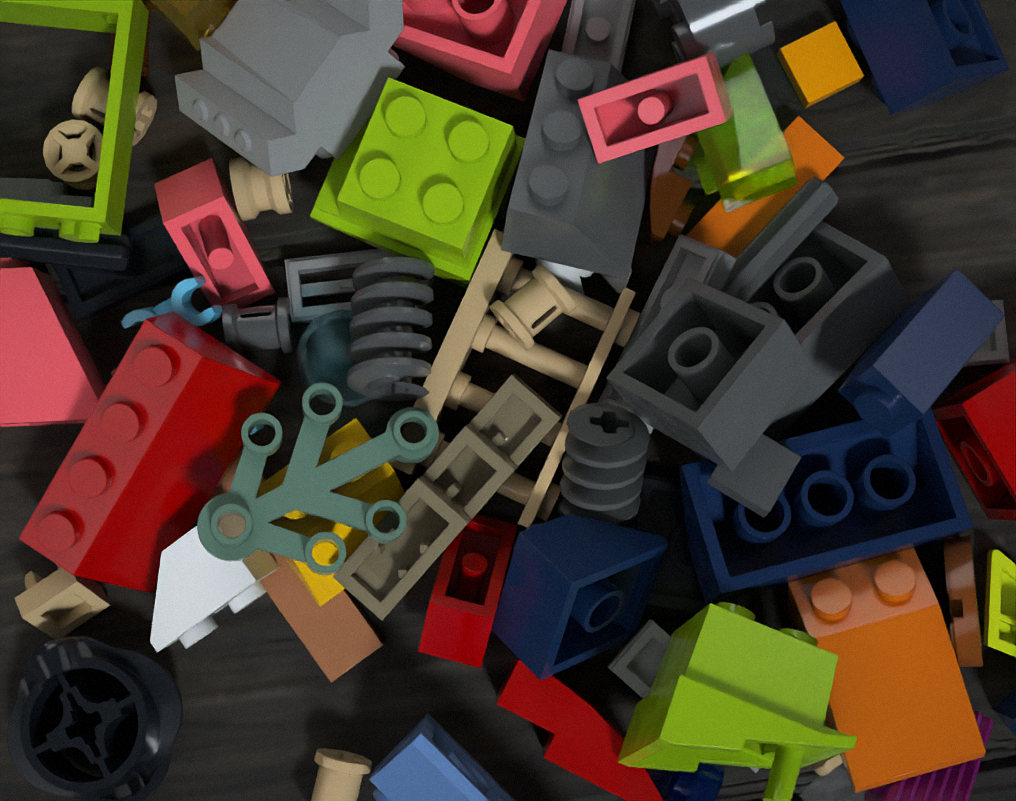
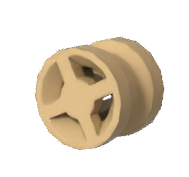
M72 119L59 123L50 130L44 141L43 157L46 166L54 176L63 180L70 187L83 192L96 191L103 134L98 128L83 120ZM90 150H92V158L89 157ZM77 165H85L84 167H77Z
M243 156L229 160L233 196L242 221L256 219L260 212L274 210L280 215L293 213V198L288 173L270 177Z

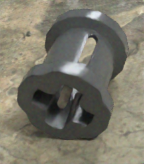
M279 297L276 304L239 308L236 303L224 305L222 318L225 345L243 356L244 352L281 348L285 354L295 353L296 330L295 324L291 322L290 298Z

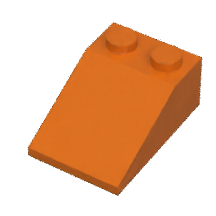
M914 547L788 582L787 618L791 629L813 636L818 640L819 648L839 656L826 712V720L829 728L846 735L858 736L855 748L840 754L854 793L985 757L986 750L939 602Z

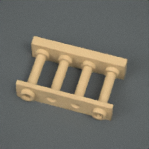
M494 229L434 360L431 374L427 376L423 387L430 393L425 397L417 399L413 407L421 408L430 413L437 425L446 407L457 411L458 407L462 406L478 414L495 393L470 383L472 376L462 372L472 349L481 353L484 352L485 348L490 349L577 389L562 424L557 422L540 441L550 446L551 449L536 482L513 472L496 491L525 505L517 523L528 528L532 525L535 517L545 522L548 520L561 491L560 486L551 481L565 452L564 443L569 432L567 418L570 411L579 405L587 403L613 343L625 348L640 313L629 308L636 292L626 287L623 288L615 307L612 308L563 286L576 304L575 309L568 316L603 331L588 366L536 342L528 351L525 350L505 328L496 325L498 319L489 315L491 310L489 306L494 303L498 292L508 296L511 291L517 292L533 278L532 271L523 268L524 261L516 258V254L501 250L504 233ZM415 422L406 423L401 433L403 439L409 443H418L425 438L423 428ZM439 431L438 442L432 454L424 461L416 464H406L393 459L389 461V464L398 470L415 476L419 465L429 468L450 443L444 441L446 434Z

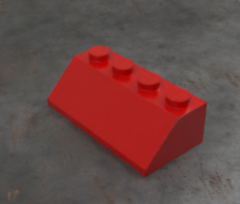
M175 312L145 319L21 533L19 540L74 576L153 593L157 589L161 552L195 527L202 508L212 499L243 447L241 429L244 422L251 415L264 413L282 382Z

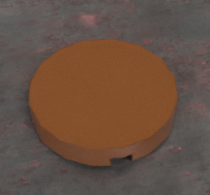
M971 535L957 536V538L947 539V542H944L952 645L959 667H983Z

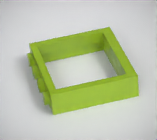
M0 0V22L116 34L94 208L0 198V233L29 237L34 236L35 227L58 229L59 237L83 243H98L100 234L121 236L136 120V106L139 96L149 11L142 0Z

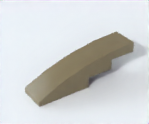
M512 374L473 420L460 431L427 471L413 483L397 502L404 509L407 517L406 527L402 535L396 541L387 544L378 543L367 536L334 574L333 578L380 620H383L561 419L562 415L516 374ZM389 511L375 528L381 533H392L398 528L397 517Z

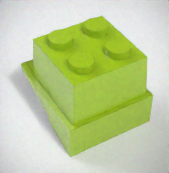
M388 77L375 110L339 160L334 158L310 217L396 257H412L426 260L434 265L435 276L467 289L494 229L497 230L511 196L525 138L515 135L514 127L510 124Z
M720 602L716 605L710 603L672 633L649 695L636 703L617 762L628 767L692 773L697 771L699 763L771 769L762 800L791 801L800 768L855 748L858 736L846 735L824 726L839 656L819 648L818 640L805 632L790 628H782L778 631L756 622L755 614L742 606L726 602Z

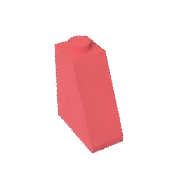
M10 257L0 258V427L85 424L104 392L106 385L52 277L30 267V262L21 261Z

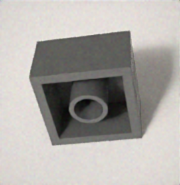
M689 277L606 379L644 423L732 472L816 366L784 319Z

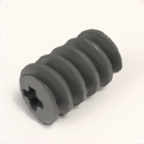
M385 257L371 260L358 266L352 274L353 288L356 292L351 298V309L356 316L350 322L349 330L351 337L355 341L348 348L349 361L355 366H352L347 372V383L356 393L380 401L398 402L419 399L430 393L426 388L412 384V379L426 377L431 374L430 363L413 358V354L424 353L432 349L431 338L414 333V330L427 328L433 324L431 313L415 308V306L428 304L434 300L433 289L416 283L429 280L434 276V265L430 262L412 257Z
M608 403L579 405L570 411L567 418L569 432L564 443L567 453L562 461L564 474L560 481L562 494L557 506L560 516L573 514L636 529L637 513L641 500L640 493L644 480L643 473L647 461L646 452L650 441L647 425L636 414L619 406Z

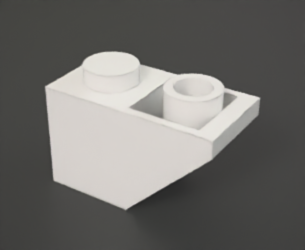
M229 514L221 519L218 529L225 537L234 538L244 531L246 523L239 515ZM197 526L161 552L150 643L157 652L178 640L181 641L185 649L189 648L219 627L212 616L227 605L236 614L265 594L267 590L261 581L280 567L269 552L259 549L248 558L240 561L230 562L217 559L202 546Z

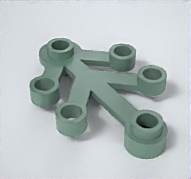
M316 383L305 391L302 398L304 419L283 484L256 498L267 457L274 454L281 446L282 427L280 422L270 414L256 413L246 419L241 429L244 448L229 493L212 498L205 504L199 514L197 532L202 546L213 557L223 561H240L248 558L259 549L305 563L312 572L318 575L327 576L336 573L342 567L346 558V546L338 535L332 532H320L310 538L270 524L294 510L365 531L372 540L378 543L387 544L396 541L402 535L407 523L406 513L398 503L391 500H381L375 504H370L331 491L393 459L406 464H416L427 459L432 454L439 438V429L435 419L430 413L421 408H403L390 418L385 433L317 467L329 427L340 417L343 399L339 390L329 383ZM317 395H327L334 401L335 408L327 415H318L309 406L311 399ZM415 422L423 428L425 438L418 443H409L403 439L400 428L405 423ZM257 425H267L273 429L275 438L270 444L258 446L251 442L249 433ZM383 510L392 512L397 517L398 528L388 534L379 532L373 525V516L377 512ZM229 514L239 515L246 523L244 531L234 538L225 537L218 529L221 519ZM329 542L337 548L338 559L335 563L329 566H322L315 562L312 557V550L318 543Z

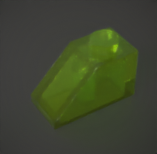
M749 52L732 61L723 79L734 115L725 123L696 132L704 155L693 160L696 172L706 196L718 191L726 213L798 185L793 156Z

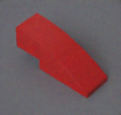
M516 656L497 694L496 704L550 731L542 746L544 759L626 801H664L646 768L628 767L617 762L625 737L586 695L558 673L539 680Z

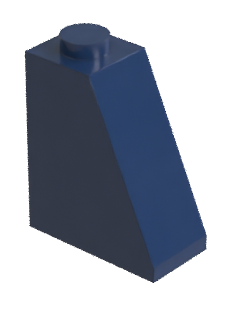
M956 269L910 304L868 347L838 391L855 407L857 413L864 421L873 425L882 435L888 438L925 414L1005 317V314L966 276Z

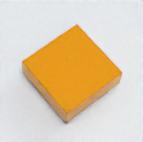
M836 21L780 48L776 54L804 109L858 83L864 77Z

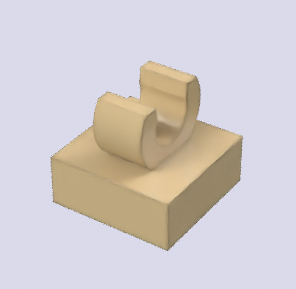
M58 565V570L44 579L33 571L25 575L27 590L14 598L22 618L54 639L64 637L110 606L104 589L100 584L92 579L74 576Z

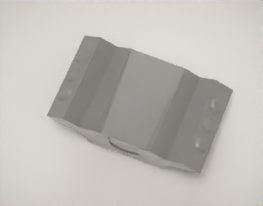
M238 0L212 36L199 38L203 69L174 75L179 111L270 177L305 169L315 154L320 158L333 156L339 160L375 110L388 77L396 80L405 67L399 61L397 53L391 49L396 39L404 30L402 0Z

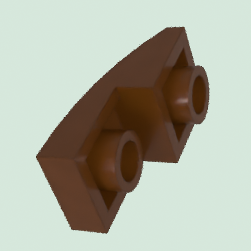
M692 133L658 144L645 198L644 224L646 244L658 249L666 234L678 239L695 206L684 200L693 182L670 171L671 167H674L684 172L701 139Z

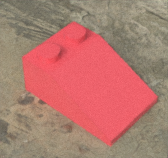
M402 0L404 30L392 46L468 83L525 102L567 0Z

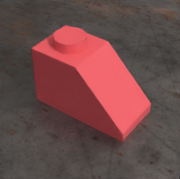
M714 51L577 99L598 164L725 123L734 115Z
M212 158L154 183L163 224L194 277L203 276L207 283L201 289L212 307L220 305L223 309V306L226 304L236 303L239 308H243L276 293L246 223L240 219L235 200Z

